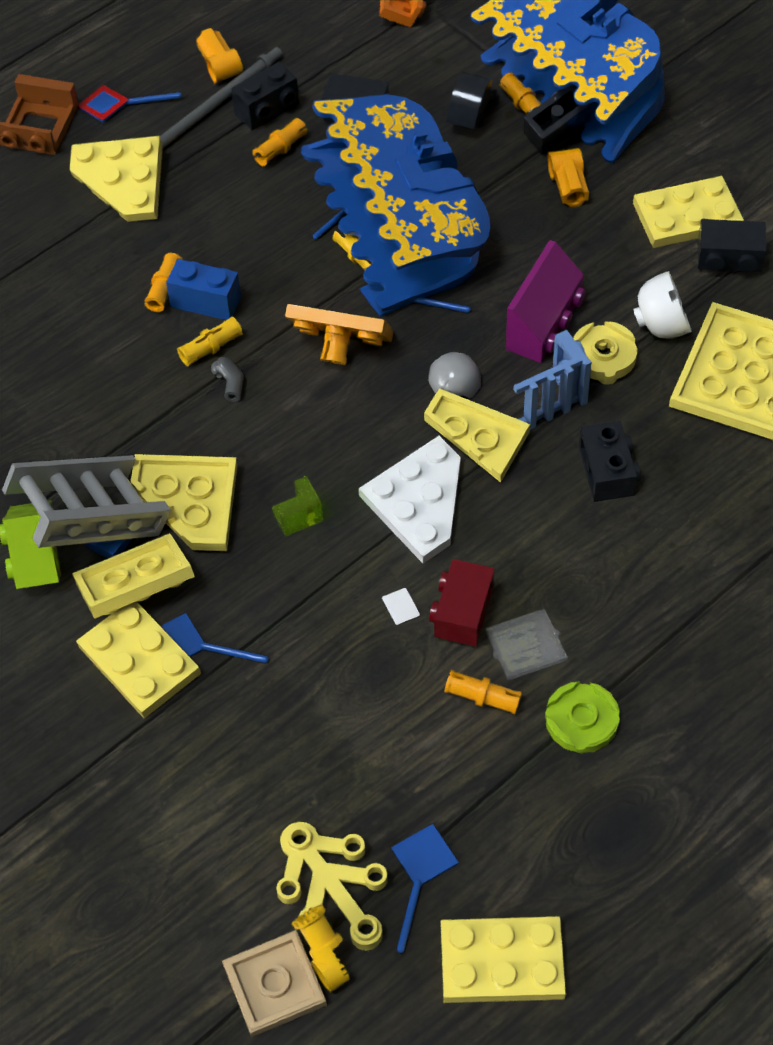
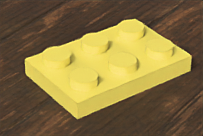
M722 176L635 194L633 198V205L653 248L698 239L701 219L744 221Z
M170 533L72 573L76 585L94 619L102 615H110L121 607L136 601L146 600L157 592L177 587L184 581L195 577L190 563Z
M137 601L119 608L76 641L85 655L144 719L201 674L197 664Z
M560 917L441 920L444 1003L565 999Z

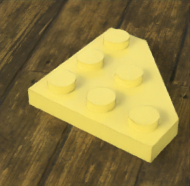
M160 136L72 145L70 171L74 178L88 186L98 198L107 205L112 206L127 222L157 219L163 146Z
M135 454L136 460L133 465L131 484L144 502L165 501L171 509L165 523L192 550L227 551L238 466L237 458Z

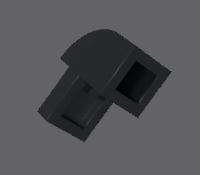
M463 72L453 90L446 122L471 129L482 127L487 103L495 101L497 89L491 88L493 79Z

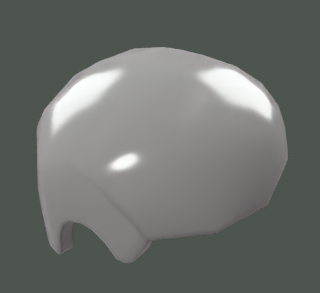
M450 352L440 356L431 364L428 382L434 393H437L440 388L455 395L466 396L471 399L481 387V374L474 361L468 355Z

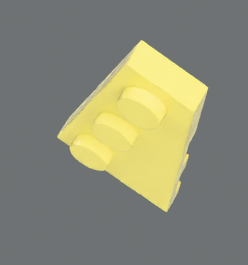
M440 388L424 412V421L500 483L530 432V424Z

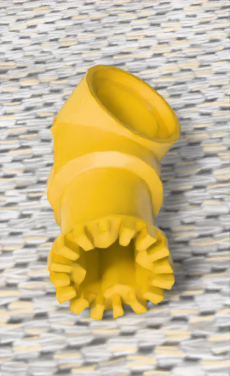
M319 904L308 910L309 914L305 911L302 915H299L292 922L295 930L300 929L311 947L309 954L313 959L311 962L312 967L326 989L332 992L350 979L349 975L346 974V969L341 970L344 966L343 964L340 965L339 958H336V954L332 951L339 946L343 938L340 933H334L324 916L326 911L324 906Z

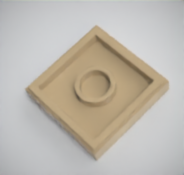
M297 930L222 961L251 1037L327 1006Z

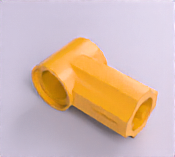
M212 28L203 30L196 39L197 47L206 60L213 82L218 83L243 73V66L237 51L234 48L230 49L220 32L214 31Z
M575 148L549 152L548 170L550 178L556 180L562 203L569 205L570 208L581 206L589 198L588 187L583 175L584 165L581 150Z

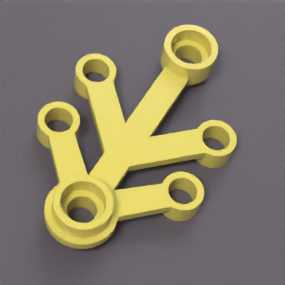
M296 822L287 826L282 832L280 839L281 848L288 856L284 878L277 884L279 900L285 904H293L299 900L301 889L298 881L303 862L305 861L313 874L306 908L299 915H302L305 911L309 914L308 910L319 904L323 905L325 891H327L351 924L350 934L352 943L358 949L365 951L376 948L382 940V927L379 920L372 915H364L341 882L366 885L370 890L374 891L381 890L387 884V871L385 867L378 863L370 864L366 868L326 863L319 854V852L342 854L350 861L361 859L365 853V843L363 838L357 834H349L344 839L319 836L316 829L305 822ZM303 835L306 837V841L301 844L293 842L296 836ZM351 843L360 845L359 850L355 852L348 851L346 847ZM374 872H378L383 876L377 882L371 881L368 877ZM286 886L296 888L292 895H284L282 893ZM364 924H368L373 927V930L369 934H362L359 932V928Z

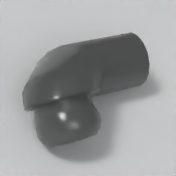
M220 357L212 363L211 371L213 375L217 374V378L224 377L227 381L224 393L225 399L237 402L241 398L244 374L232 359Z

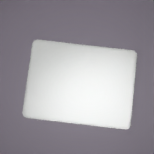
M406 588L382 597L396 625L420 616Z

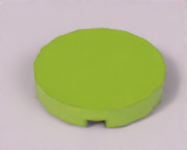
M580 681L570 682L558 688L549 698L545 712L546 727L553 740L563 748L577 753L595 752L607 746L616 736L620 721L618 703L609 691L598 684L590 682V685L580 684Z

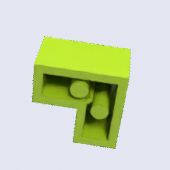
M49 500L48 502L50 503L51 507L53 508L52 500ZM32 503L11 506L6 516L2 519L3 524H0V540L2 545H8L10 558L5 559L6 572L9 580L14 579L16 589L58 583L61 577L56 546L38 548L33 540V535L41 516Z

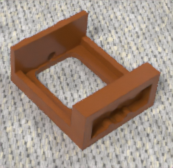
M18 74L14 82L18 97L6 122H0V146L56 155L77 110V105H79L75 85L71 82ZM28 115L57 119L53 131L22 125L25 117Z

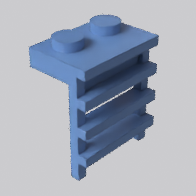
M567 330L555 335L553 368L514 385L513 390L516 394L525 391L524 417L518 420L530 424V430L535 428L536 421L543 417L548 422L553 420V415L556 411L562 410L566 414L570 412L571 404L579 402L583 406L588 403L592 362L586 356L580 341L574 340ZM557 382V384L559 385L558 401L555 402V389ZM543 383L541 409L537 410L538 384Z

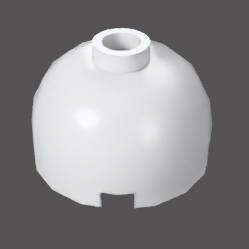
M669 271L648 280L639 291V307L633 309L639 326L643 327L646 325L651 334L667 339L692 332Z

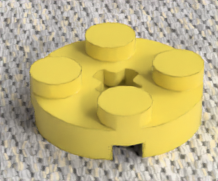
M605 321L604 325L594 326V323H590L580 328L573 338L580 341L586 356L592 362L590 378L599 380L602 384L610 385L615 383L618 378L627 375L635 366L637 359L635 337L629 329L621 324ZM609 348L610 354H601L597 349L604 350Z

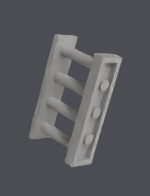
M133 455L12 463L2 488L5 495L26 493L41 516L33 535V540L38 548L159 536L171 511L165 501L144 503L128 480L136 460ZM116 486L128 504L114 505L103 487ZM87 488L98 507L85 508L73 489ZM57 491L68 509L53 510L42 492Z

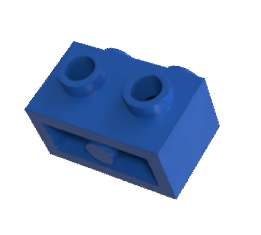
M177 259L166 281L171 308L228 320L230 317H233L241 299L238 272L230 271L226 268H216L194 261L189 262Z

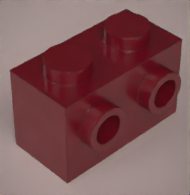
M452 559L449 572L443 571L438 588V591L442 592L440 601H433L430 610L429 622L434 623V637L477 646L494 588L495 568Z

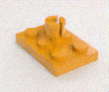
M287 304L285 317L294 324V328L300 329L299 332L318 336L319 331H325L323 352L320 360L324 362L331 361L330 363L346 365L347 349L351 336L363 339L362 342L375 346H382V341H392L394 330L383 319Z

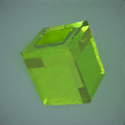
M307 476L294 481L296 497L272 507V513L285 537L323 521L321 501Z

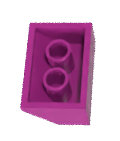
M549 240L507 308L506 350L542 363L548 352L553 353L555 335L560 333L561 329L566 330L572 319L573 309L575 306L578 308L581 306L586 294V289L582 288L584 274L560 246L552 240Z

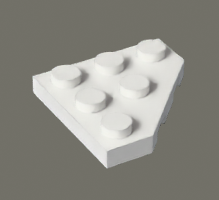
M438 436L359 488V496L423 564L451 544L460 472V456Z

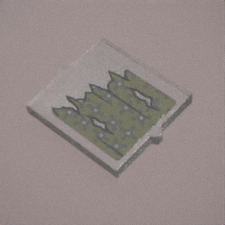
M545 609L486 628V633L494 648L493 657L499 659L508 680L567 661V655L559 640V631L554 630Z

